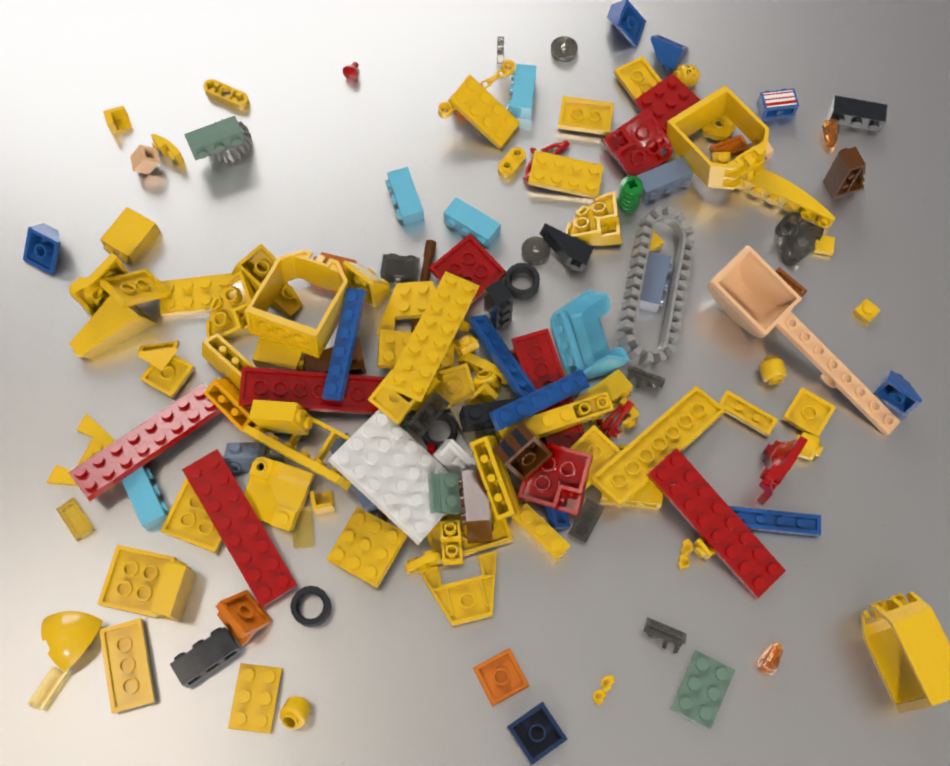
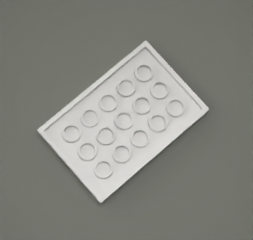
M379 409L328 459L329 463L417 545L445 515L437 512L430 513L428 474L430 472L434 474L450 472L401 426Z

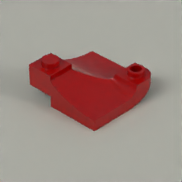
M649 107L601 140L608 153L618 162L627 176L636 177L654 169L670 158L673 152L667 135ZM660 149L665 151L664 155L660 154Z
M800 436L796 440L789 442L775 440L772 445L767 444L762 452L765 455L762 459V462L765 463V469L759 476L762 479L759 484L762 489L756 500L758 503L763 505L772 496L774 489L781 483L808 441L806 438Z
M544 443L553 455L527 479L522 481L518 498L579 517L594 456L562 446Z

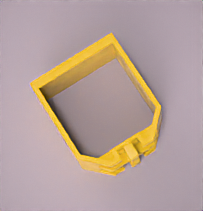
M726 85L667 121V137L673 151L679 157L683 156L692 171L707 187L734 190L741 185V182L738 180L739 177L748 182L753 178V174L756 176L763 171L769 128ZM723 114L755 145L728 164L712 163L688 138V136Z
M302 249L277 258L247 306L245 316L250 334L320 358L339 324L345 293L348 288V280L339 261L329 258L326 264V257L320 254L316 260L310 259L313 252ZM300 278L325 289L337 291L317 329L267 312L284 282Z
M914 592L906 594L909 604L902 593L889 597L887 600L877 601L868 605L872 618L868 610L860 613L862 636L899 713L932 707L950 700V643L933 609Z

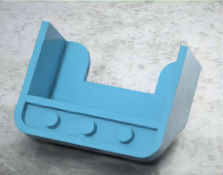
M586 290L551 316V327L566 375L583 369L586 379L607 375L629 362L627 352L623 347L609 349L600 322V318L610 310V300L607 293Z

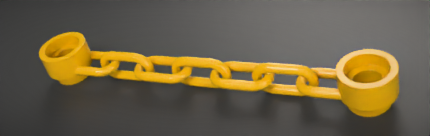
M512 60L503 61L501 68L493 76L484 79L479 84L483 86V83L487 81L488 85L484 87L487 89L497 79L512 75L515 71V63ZM442 102L438 106V115L443 119H447L456 109H452L450 103Z

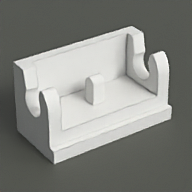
M445 439L432 454L451 474H458V479H462L463 470L478 469L476 461L453 439Z

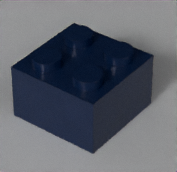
M543 701L506 728L530 766L568 740Z

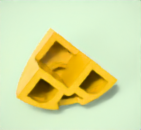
M78 611L58 612L44 618L41 625L42 641H47L50 648L48 655L61 670L66 672L89 647L98 633L103 620Z

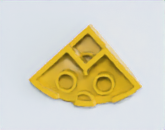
M616 192L594 198V203L589 206L583 205L575 212L573 221L571 223L568 222L565 233L592 246L623 244Z
M242 270L223 283L224 288L218 295L213 297L209 306L211 309L210 318L206 321L207 339L216 333L225 340L249 333L245 310L255 293Z

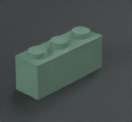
M235 115L184 134L195 161L215 153H220L228 148L239 146L245 142Z

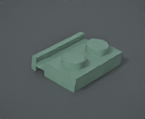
M430 472L428 474L430 513L458 515L461 512L458 474H434Z

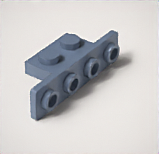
M260 442L227 443L225 454L222 456L232 473H249L253 461L258 457H267L285 463L282 454L266 455L267 446ZM263 463L259 465L261 471L264 469Z

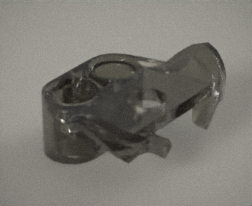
M798 212L787 213L774 230V244L782 251L781 257L784 264L793 266L805 258L812 251L810 247L814 242L821 240L824 228L809 221L801 222V215ZM806 239L808 244L800 245L798 240Z

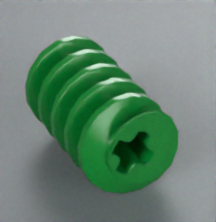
M626 176L622 179L617 197L618 205L626 213L633 212L638 208L643 191L641 180L635 176Z

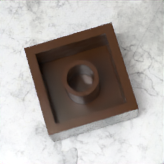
M523 422L492 449L501 462L522 481L527 479L553 455L544 442Z

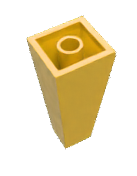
M109 296L69 345L74 349L73 353L78 357L93 359L155 326L156 322L137 305L122 307Z

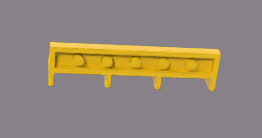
M312 417L314 424L331 432L314 461L310 459L311 455L303 450L300 453L295 451V446L302 435L293 434L288 442L282 444L279 442L280 438L271 433L269 436L265 435V430L255 425L253 428L246 425L243 429V432L255 441L266 445L284 457L306 467L313 473H317L337 484L347 491L351 485V482L347 478L344 479L336 468L333 467L330 470L326 468L327 464L323 462L337 437L346 441L350 438L329 425Z

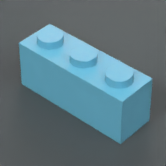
M516 64V69L511 76V81H514V85H510L509 95L512 96V99L508 100V110H511V114L516 118L531 119L537 67L535 65Z
M408 167L387 172L388 180H385L388 191H392L390 196L393 205H397L396 214L398 220H402L404 226L423 221L424 211Z
M457 197L443 212L444 222L447 226L459 230L465 237L471 234L481 246L489 248L500 234V223Z
M142 466L121 481L142 527L148 531L164 523L170 510L165 501L162 502L159 497L162 493L158 485H154L152 482L154 476L150 468L146 469Z

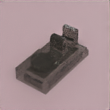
M629 365L627 370L629 371L627 376L629 381L636 377V388L640 387L642 380L648 382L647 386L655 389H658V387L662 388L666 379Z
M587 498L582 506L579 517H576L568 534L587 543L605 507Z
M647 617L643 631L651 638L662 639V648L666 649L669 643H674L673 653H678L682 644L685 645L686 633Z

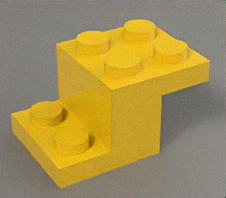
M391 369L368 400L399 425L411 409L416 412L419 410L441 381L434 377L421 403L385 387L386 381L393 370Z

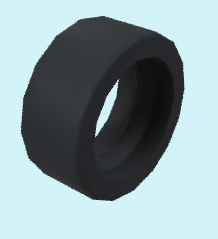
M517 263L507 270L505 286L514 296L513 298L526 300L537 293L540 276L535 267L527 263ZM520 273L528 274L532 277L533 284L528 289H517L512 285V277Z
M442 411L433 412L422 421L420 428L425 445L433 443L435 449H438L444 442L434 441L428 435V428L435 421L446 422L451 429L450 436L447 439L456 441L458 435L457 423L448 413Z
M306 586L298 590L293 596L290 605L291 613L295 620L306 627L320 626L327 620L332 608L331 601L325 591L316 586ZM307 595H317L323 601L322 612L316 618L308 619L303 617L299 611L300 601Z

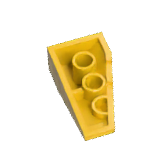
M260 244L236 264L231 275L233 276L242 270L254 293H256L275 263L276 258ZM284 282L271 304L289 318L303 306L293 287L289 286L288 282Z

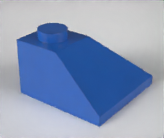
M628 0L612 4L607 18L634 48L637 47L646 20Z
M661 35L651 36L650 40L658 62L663 64L662 67L667 70L676 69L686 54L688 47Z
M45 223L28 227L23 260L54 275L61 243L58 230Z
M892 370L873 393L905 416L922 402L921 397L901 374L895 373Z

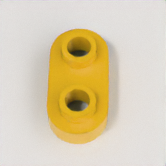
M519 147L512 148L498 165L499 175L503 178L513 177L525 163L526 152Z
M429 550L422 553L423 556L420 558L415 557L407 560V564L404 565L406 574H415L420 569L432 567L440 563V554L434 552V550Z

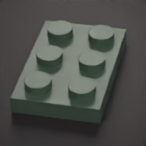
M696 650L670 710L707 729H711L735 669Z

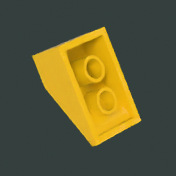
M349 261L343 262L348 287L364 289L367 292L365 301L377 310L391 295L390 284L385 279L378 278L370 268L366 269L360 264Z

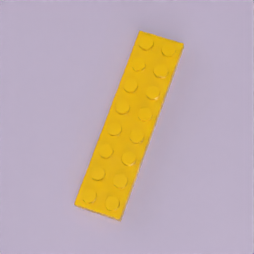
M445 271L387 379L386 388L422 403L479 290V285Z
M695 386L594 474L590 482L618 508L622 507L650 481L646 475L674 448H678L680 452L684 451L725 413L726 409L698 386Z

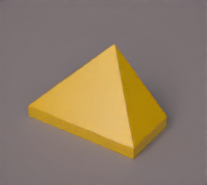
M179 341L144 345L140 347L138 356L163 371L177 352L180 343Z

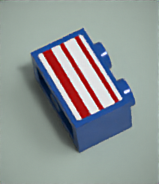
M794 88L760 92L756 102L761 120L795 116L799 107Z

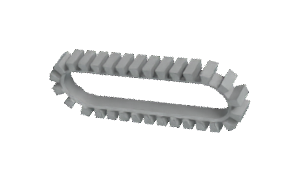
M668 206L662 211L660 207L653 209L638 223V226L641 228L635 234L637 239L634 241L633 248L636 249L632 251L631 258L634 259L630 261L629 268L632 269L628 271L627 278L629 280L626 281L625 289L628 290L624 292L623 299L625 301L621 305V310L624 311L619 316V320L622 322L618 323L617 331L626 332L625 336L617 340L619 346L621 347L628 343L632 349L627 353L629 360L631 361L640 356L638 365L647 366L651 363L652 365L658 364L668 359L667 356L674 353L676 346L672 345V343L678 341L679 334L675 332L680 329L681 323H678V321L682 318V312L679 311L684 306V302L681 301L685 299L686 292L683 290L687 288L688 281L684 280L689 278L690 271H687V269L691 266L689 259L693 255L691 249L694 248L695 241L686 240L688 236L694 233L692 226L684 229L681 222L686 217L682 213L675 218L672 217L674 208ZM662 222L670 226L675 232L677 248L660 343L656 351H650L638 343L634 328L655 223Z

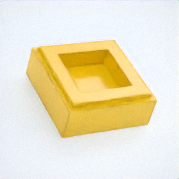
M817 234L815 236L813 253L832 256L834 253L835 237Z

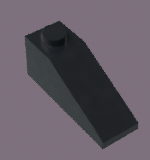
M544 223L539 233L565 265L574 271L582 272L594 247Z

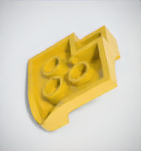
M111 253L89 277H79L69 287V294L91 318L110 296L99 285L101 278L128 272L118 256Z
M267 457L256 458L249 472L250 478L244 493L259 520L286 531H294L315 473ZM261 463L264 464V469L262 471L259 469V465Z

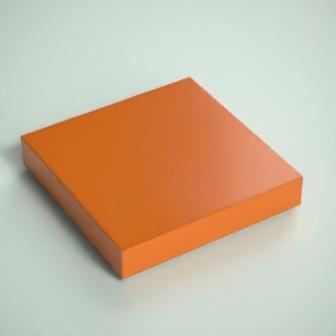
M510 648L473 667L492 707L530 687Z

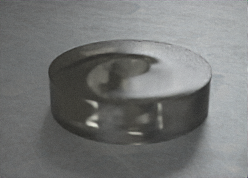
M498 36L497 64L502 65L504 61V36Z
M558 37L551 43V56L559 62H570L577 55L578 45L570 37Z
M534 236L524 241L521 255L526 263L538 266L544 264L549 259L551 249L543 238Z

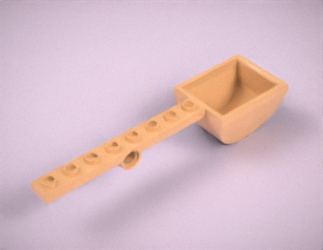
M749 245L741 250L707 284L711 296L721 309L748 333L755 337L763 338L776 326L822 372V381L831 388L837 387L885 436L889 435L901 422L791 312L802 298Z

